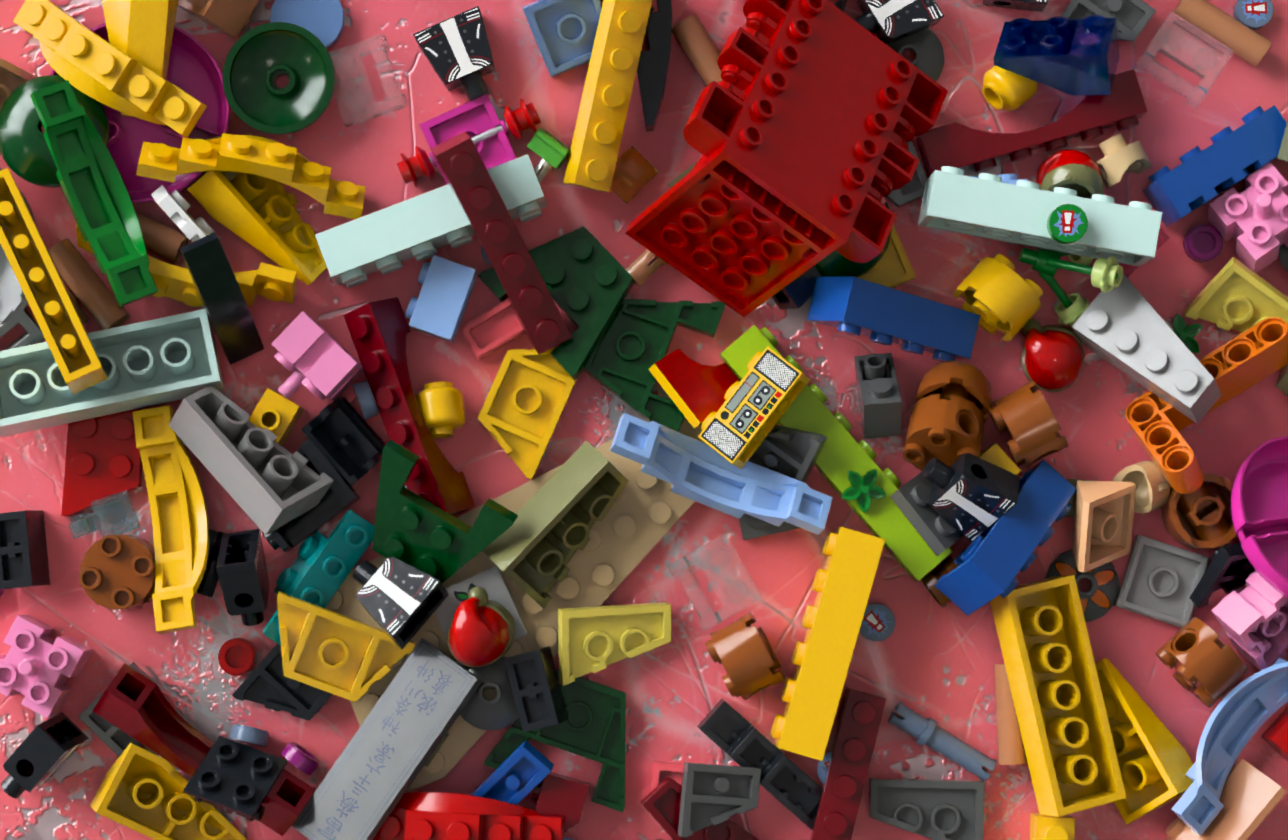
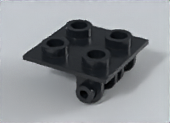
M219 736L183 792L194 796L196 802H206L215 806L217 810L225 808L226 813L232 814L236 812L237 815L245 817L249 822H252L254 819L260 821L265 812V807L261 806V804L287 765V760Z

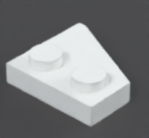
M161 185L151 194L160 208L192 242L215 232L201 216L195 220L186 211L191 205L176 189L170 194Z

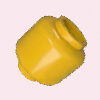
M1015 56L1003 58L984 74L982 93L985 100L997 110L1013 111L1033 97L1038 89L1037 71L1034 65L1026 59L1022 60Z
M428 383L424 385V390L416 395L418 407L433 438L452 437L453 430L464 425V397L459 389L453 387V383Z

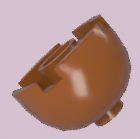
M945 361L937 363L924 374L917 390V402L932 394H941L940 399L950 400L951 395L961 396L973 402L982 411L984 416L983 425L986 423L989 409L992 405L990 383L980 369L962 361Z

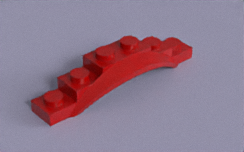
M413 792L403 795L373 840H564L565 817L540 815L538 812L522 806L475 795L450 792Z

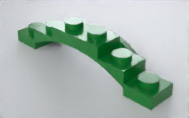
M67 80L32 92L30 97L45 129L43 136L58 169L56 176L85 243L89 242L102 275H107L119 306L121 307L155 294L158 290L148 269L149 258L142 231L126 186L109 150L84 107L77 102L69 81Z

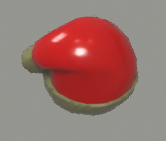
M1077 150L1055 152L1045 159L1037 169V183L1040 190L1054 192L1055 187L1069 188L1077 191L1076 196L1091 199L1093 194L1104 195V184L1100 167L1089 155Z
M1029 319L1021 328L1022 334L1025 336L1021 354V365L1024 374L1030 382L1034 381L1037 388L1048 392H1059L1069 388L1079 378L1084 364L1085 352L1080 339L1067 327L1061 325L1041 326L1039 321Z
M474 587L469 590L468 599L459 604L448 627L447 642L449 650L456 660L468 667L478 668L493 664L502 658L512 646L515 638V623L513 616L506 607L497 601L488 600V594L484 588Z

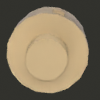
M1120 133L1099 144L1105 157L1096 163L1100 167L1103 182L1107 189L1120 182L1125 172L1139 174L1152 167L1140 141L1127 145Z
M1145 460L1127 466L1113 478V481L1136 484L1135 513L1144 514L1161 508L1168 501L1170 484L1154 462Z

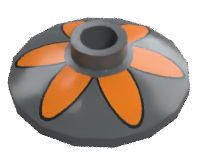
M1071 549L1060 554L1050 564L1045 579L1054 576L1075 575L1077 588L1080 579L1086 578L1090 581V589L1087 592H1081L1078 589L1085 622H1091L1104 616L1115 604L1119 593V577L1112 562L1082 573L1077 569Z

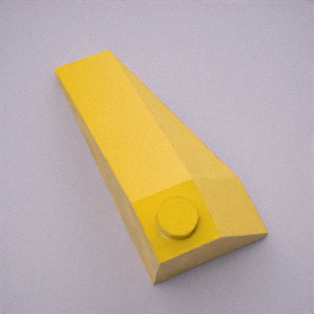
M102 0L109 43L166 79L178 0ZM121 112L122 116L133 117Z
M207 171L187 189L215 220L281 267L297 271V278L306 285L311 284L327 268L311 225L301 220L294 207L298 201L293 192H286L281 182L247 173Z
M1105 658L1095 665L1127 797L1114 801L1127 825L1180 798L1193 783L1186 775L1193 763L1183 746L1108 658Z
M133 743L127 746L107 771L90 804L96 813L154 840H247L211 804L203 801L200 803L196 802L194 796L184 793L183 790L188 781L166 759Z

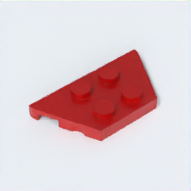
M140 408L68 423L61 516L70 517L79 511L99 505L117 495L141 487L143 465L139 449L136 448L133 412L140 411Z

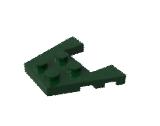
M584 226L529 250L553 301L578 327L571 334L572 338L561 343L550 353L574 381L581 374L582 366L590 353L594 352L599 343L598 339L608 322L612 321L634 284L633 277ZM493 267L482 271L478 275L480 280L500 302L508 298Z
M624 299L611 322H608L598 339L599 343L594 352L590 353L582 367L583 371L647 421L657 422L679 432L685 416L672 400L652 394L656 379L648 369L666 356L678 325L714 338L726 304L723 302H656V300Z
M390 439L382 452L372 550L385 558L395 557L443 583L507 531L519 515L489 498L483 505L473 526L467 525L405 488L420 457Z
M556 669L559 680V669ZM578 677L574 682L564 686L560 684L569 719L556 725L523 733L518 718L485 760L484 765L497 769L525 740L533 739L603 763L591 802L623 812L625 808L626 692L582 677Z

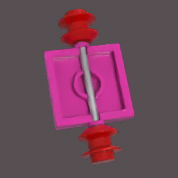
M486 94L419 125L430 149L465 131L471 137L486 169H490L516 159L506 136L509 134L508 129L512 136L522 140V131L530 128L536 133L535 125L541 123L533 103L525 105L523 99H520V108L514 111L505 106L503 116L506 122L504 123V120L499 121L493 105ZM416 146L415 156L407 158L404 154H400L403 161L397 163V166L406 184L413 181L415 187H418V178L426 176L431 181L433 180L435 171L432 164L435 167L439 166L433 152H430V157H428L425 150ZM440 168V171H441V173H442V175H443V177H444V179H445V181H446V184H449V183L447 182V180H446V178H445V176H444V174H443L441 168Z

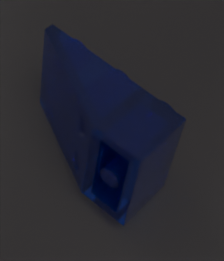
M1093 15L1085 19L1053 17L1048 20L1030 21L1026 18H1018L1011 22H1005L993 58L994 65L1073 96L1109 95L1112 91L1120 57L1116 18Z

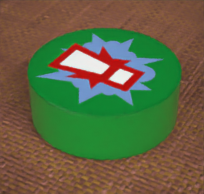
M1064 204L1057 207L1051 212L1047 220V229L1050 236L1061 244H1072L1084 236L1088 227L1085 212L1073 204Z

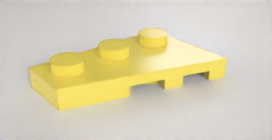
M1232 257L1185 308L1184 316L1195 320L1200 318L1215 323L1218 328L1227 331L1233 329L1242 333L1269 317L1282 318L1288 325V297L1235 257Z
M659 602L558 609L559 684L562 686L574 682L576 678L590 672L596 673L606 669L612 663L627 657L633 658L671 642V604Z

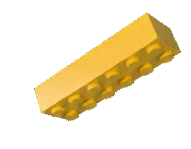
M837 527L835 533H827L822 554L828 556L824 570L817 569L811 590L816 591L817 596L814 606L807 605L801 627L807 628L803 643L796 642L791 663L797 665L793 679L786 677L781 694V699L786 702L783 715L776 713L770 733L772 738L776 739L775 745L778 749L823 761L885 539L845 527Z
M1075 575L1054 576L1018 585L1005 598L999 595L992 599L990 604L1039 814L1060 817L1127 798Z

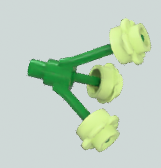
M1023 247L1018 261L1031 265V269L1038 271V275L1048 283L1060 300L1055 307V312L1059 316V324L1070 325L1071 327L1088 308L1089 300L1083 299L1079 293L1066 295L1053 277L1058 268L1091 275L1092 286L1100 288L1104 293L1119 287L1123 278V267L1119 265L1115 256H1109L1108 259L1099 257L1092 267L1087 265L1092 264V260L1095 258L1040 248L1034 251ZM1068 255L1071 262L1060 260V258Z

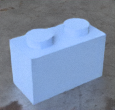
M433 255L431 263L425 261L418 278V283L423 284L419 297L411 298L405 318L410 319V328L454 343L478 275L476 269Z

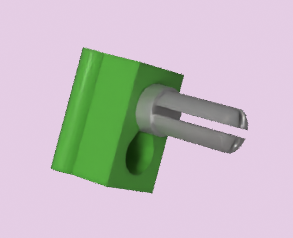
M539 128L527 145L529 149L541 157L534 169L536 176L538 175L539 184L549 170L553 167L556 169L560 168L570 153V148L544 128Z

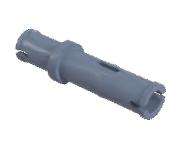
M902 702L896 705L894 709L902 717L892 712L888 723L895 725L916 738L915 742L923 746L925 744L979 777L980 780H987L990 774L982 766L993 771L996 760L987 757L937 726V722L930 717L928 719L924 718Z

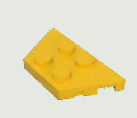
M551 348L538 355L535 349L508 350L478 416L480 422L522 473L531 480L535 476L577 379L574 381L552 357L550 353L555 348Z
M278 591L277 607L283 675L287 678L356 702L369 690V687L375 681L382 679L395 663L415 648V642L410 640L401 649L384 630Z

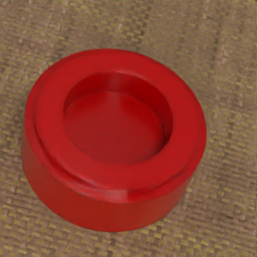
M244 638L230 639L221 646L218 653V661L226 673L233 676L244 675L250 672L256 665L257 651L255 646Z

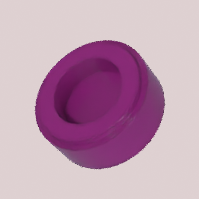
M1197 225L1185 235L1183 241L1184 251L1190 259L1196 262H1208L1217 257L1223 247L1222 235L1211 225Z
M289 742L281 752L285 759L307 775L311 776L319 766V761L295 742Z

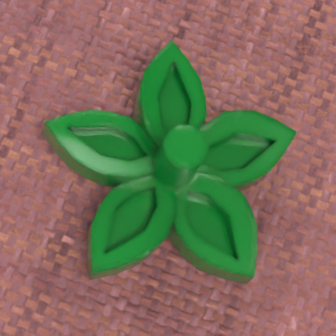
M1177 313L1173 320V332L1191 352L1199 353L1198 343L1193 337L1199 334L1203 325L1191 324L1186 327L1184 319Z
M877 469L868 471L863 476V479L857 472L847 470L848 480L852 486L845 489L840 498L846 500L857 499L858 507L865 513L870 507V498L879 499L886 496L882 488L873 486L877 479Z

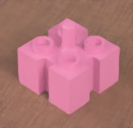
M1271 162L1245 179L1243 192L1239 194L1233 187L1211 202L1208 208L1207 221L1221 233L1222 239L1225 242L1232 237L1236 240V256L1256 274L1278 259L1279 248L1282 244H1285L1288 248V182Z
M303 311L271 343L278 350L274 357L287 370L293 372L278 388V391L287 399L304 385L317 398L319 397L323 400L325 397H328L335 401L364 371L362 365Z
M1255 570L1245 580L1247 586L1245 589L1240 587L1232 591L1211 611L1221 627L1228 632L1227 636L1236 650L1261 671L1273 666L1278 658L1283 659L1287 655L1285 649L1288 647V598L1272 588Z
M17 615L3 643L11 646L7 654L0 655V693L7 697L22 693L25 695L21 703L22 705L46 718L54 717L60 713L72 690L64 685L67 678L80 676L93 649L69 636H59L55 640L50 637L54 628L30 615Z

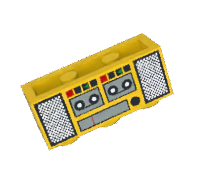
M768 346L763 352L759 351L753 356L747 366L749 370L740 382L736 381L729 387L724 396L726 401L717 412L713 411L706 417L701 425L703 431L698 436L721 456L740 469L748 462L811 380Z

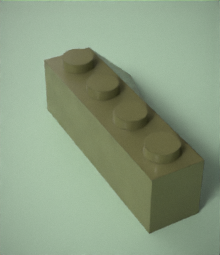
M586 440L516 513L519 516L514 524L482 551L504 574L541 607L545 608L551 599L548 595L549 591L556 581L562 582L570 570L567 564L577 549L583 551L591 539L588 536L592 526L596 521H603L629 480Z

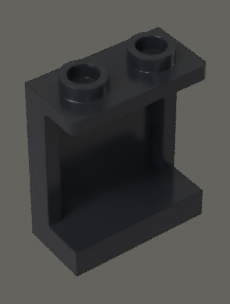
M310 439L301 444L297 452L308 460L306 465L319 476L324 472L334 481L316 507L267 535L262 532L274 550L280 547L284 552H289L360 499L348 481Z

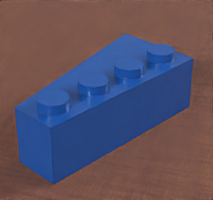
M1275 105L1266 111H1263L1261 106L1257 107L1241 118L1244 125L1232 131L1230 126L1224 128L1210 138L1214 143L1203 151H1201L1199 146H1196L1179 157L1182 164L1170 171L1168 166H1165L1148 177L1151 184L1142 191L1154 209L1162 212L1161 220L1166 227H1169L1278 157L1287 123Z
M817 277L807 316L808 321L838 328L837 331L854 336H860V334L869 336V340L884 345L896 343L902 345L901 350L923 355L924 351L933 353L932 359L940 362L955 361V358H971L980 319L978 314L857 277Z
M1043 459L1020 478L1017 504L975 539L966 550H962L953 561L958 567L948 574L942 575L934 586L966 615H970L999 595L1005 598L1017 586L1019 581L1015 577L1018 572L1025 571L1035 560L1037 555L1033 551L1037 545L1039 547L1042 546L1054 533V529L1051 527L1054 521L1058 522L1071 509L1072 505L1068 501L1077 489Z

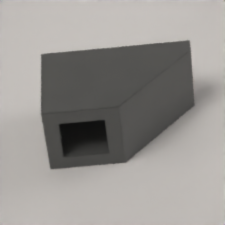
M892 353L854 356L859 412L864 439L902 435V401Z

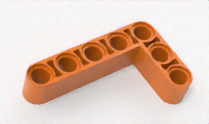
M1279 317L1264 319L1199 360L1213 376L1222 394L1206 414L1288 364V325L1284 319ZM1151 391L1133 400L1126 408L1125 416L1140 445L1176 492L1188 494L1196 491L1204 482V473L1193 450L1179 433L1180 430L1194 421Z

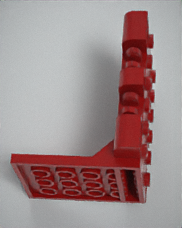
M746 0L743 12L747 19L746 25L748 28L743 29L739 27L728 37L718 57L717 63L722 72L721 79L723 81H713L701 92L683 130L686 142L703 154L702 157L684 178L631 221L625 234L743 317L833 251H837L848 260L857 263L869 262L882 253L897 217V214L885 206L886 199L883 196L890 195L892 191L900 189L912 180L920 159L908 151L909 147L906 142H912L914 137H918L920 134L923 135L934 126L948 93V90L828 0Z

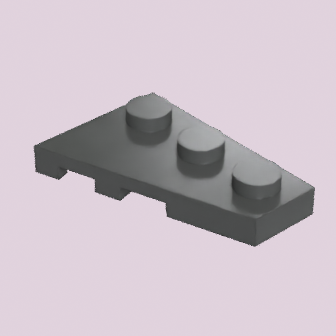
M870 778L869 817L933 840H983L984 782Z

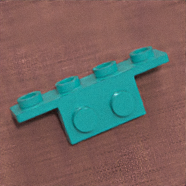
M348 510L329 537L316 530L312 537L310 536L303 541L298 550L299 556L292 566L285 568L281 572L274 592L278 594V591L325 608L373 541L375 526L352 510ZM277 609L263 629V634L281 646Z

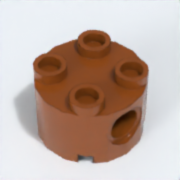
M1034 381L1023 385L1011 394L993 401L994 407L989 409L990 416L999 433L1007 431L1011 438L1007 442L1008 450L1017 466L1025 463L1027 467H1030L1043 457L1068 447L1065 436L1061 437L1058 432L1061 428L1041 391H1037Z
M932 394L920 399L912 407L903 458L907 462L912 463L917 469L923 471L927 463L934 457L949 467L963 454L970 453L979 457L984 432V416L982 411L973 402L956 395H951L950 400L940 399L941 394Z
M1204 474L1203 484L1192 493L1181 494L1171 487L1168 501L1161 507L1162 520L1167 532L1176 542L1192 549H1214L1228 544L1237 536L1231 514L1233 483L1222 476Z
M106 535L102 537V539L95 541L84 554L80 565V585L97 605L111 610L132 609L149 602L152 594H155L154 547L148 541L133 535Z
M751 612L740 617V619L729 626L712 632L710 634L711 640L705 642L715 663L719 662V664L722 663L728 673L722 676L732 697L741 696L744 700L749 699L763 688L776 685L785 680V675L782 671L775 672L781 665L762 628L756 629L755 625L751 626V624L757 621Z
M1194 617L1155 654L1169 669L1173 667L1176 669L1173 677L1185 690L1190 691L1194 687L1196 689L1194 691L1196 697L1205 706L1210 708L1242 678V675L1247 672V667L1228 644L1224 645L1218 639L1219 635L1197 617Z

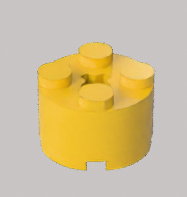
M997 254L995 258L984 257L955 289L954 296L957 299L961 295L965 300V303L961 306L963 310L980 315L978 325L985 331L993 335L998 330L1005 334L1001 340L1011 341L1041 307L1039 298L1043 295V291L1034 281L1030 279L1024 280L1013 271L1015 266L1007 257Z

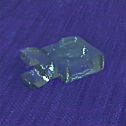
M128 490L92 501L91 508L93 513H83L70 517L71 523H69L74 539L96 530H100L102 537L106 535H119L137 529L140 526Z

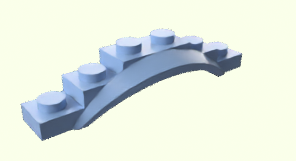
M626 413L620 418L610 451L641 463V472L673 484L671 492L738 519L745 513L778 527L785 521L817 535L824 530L833 497L811 489L802 481L750 461L740 469L708 444L657 422H646Z
M1278 658L1273 666L1265 668L1239 683L1222 699L1209 717L1199 741L1196 762L1186 773L1193 783L1171 809L1195 833L1202 835L1223 809L1224 805L1219 801L1223 786L1243 748L1264 722L1288 702V661Z

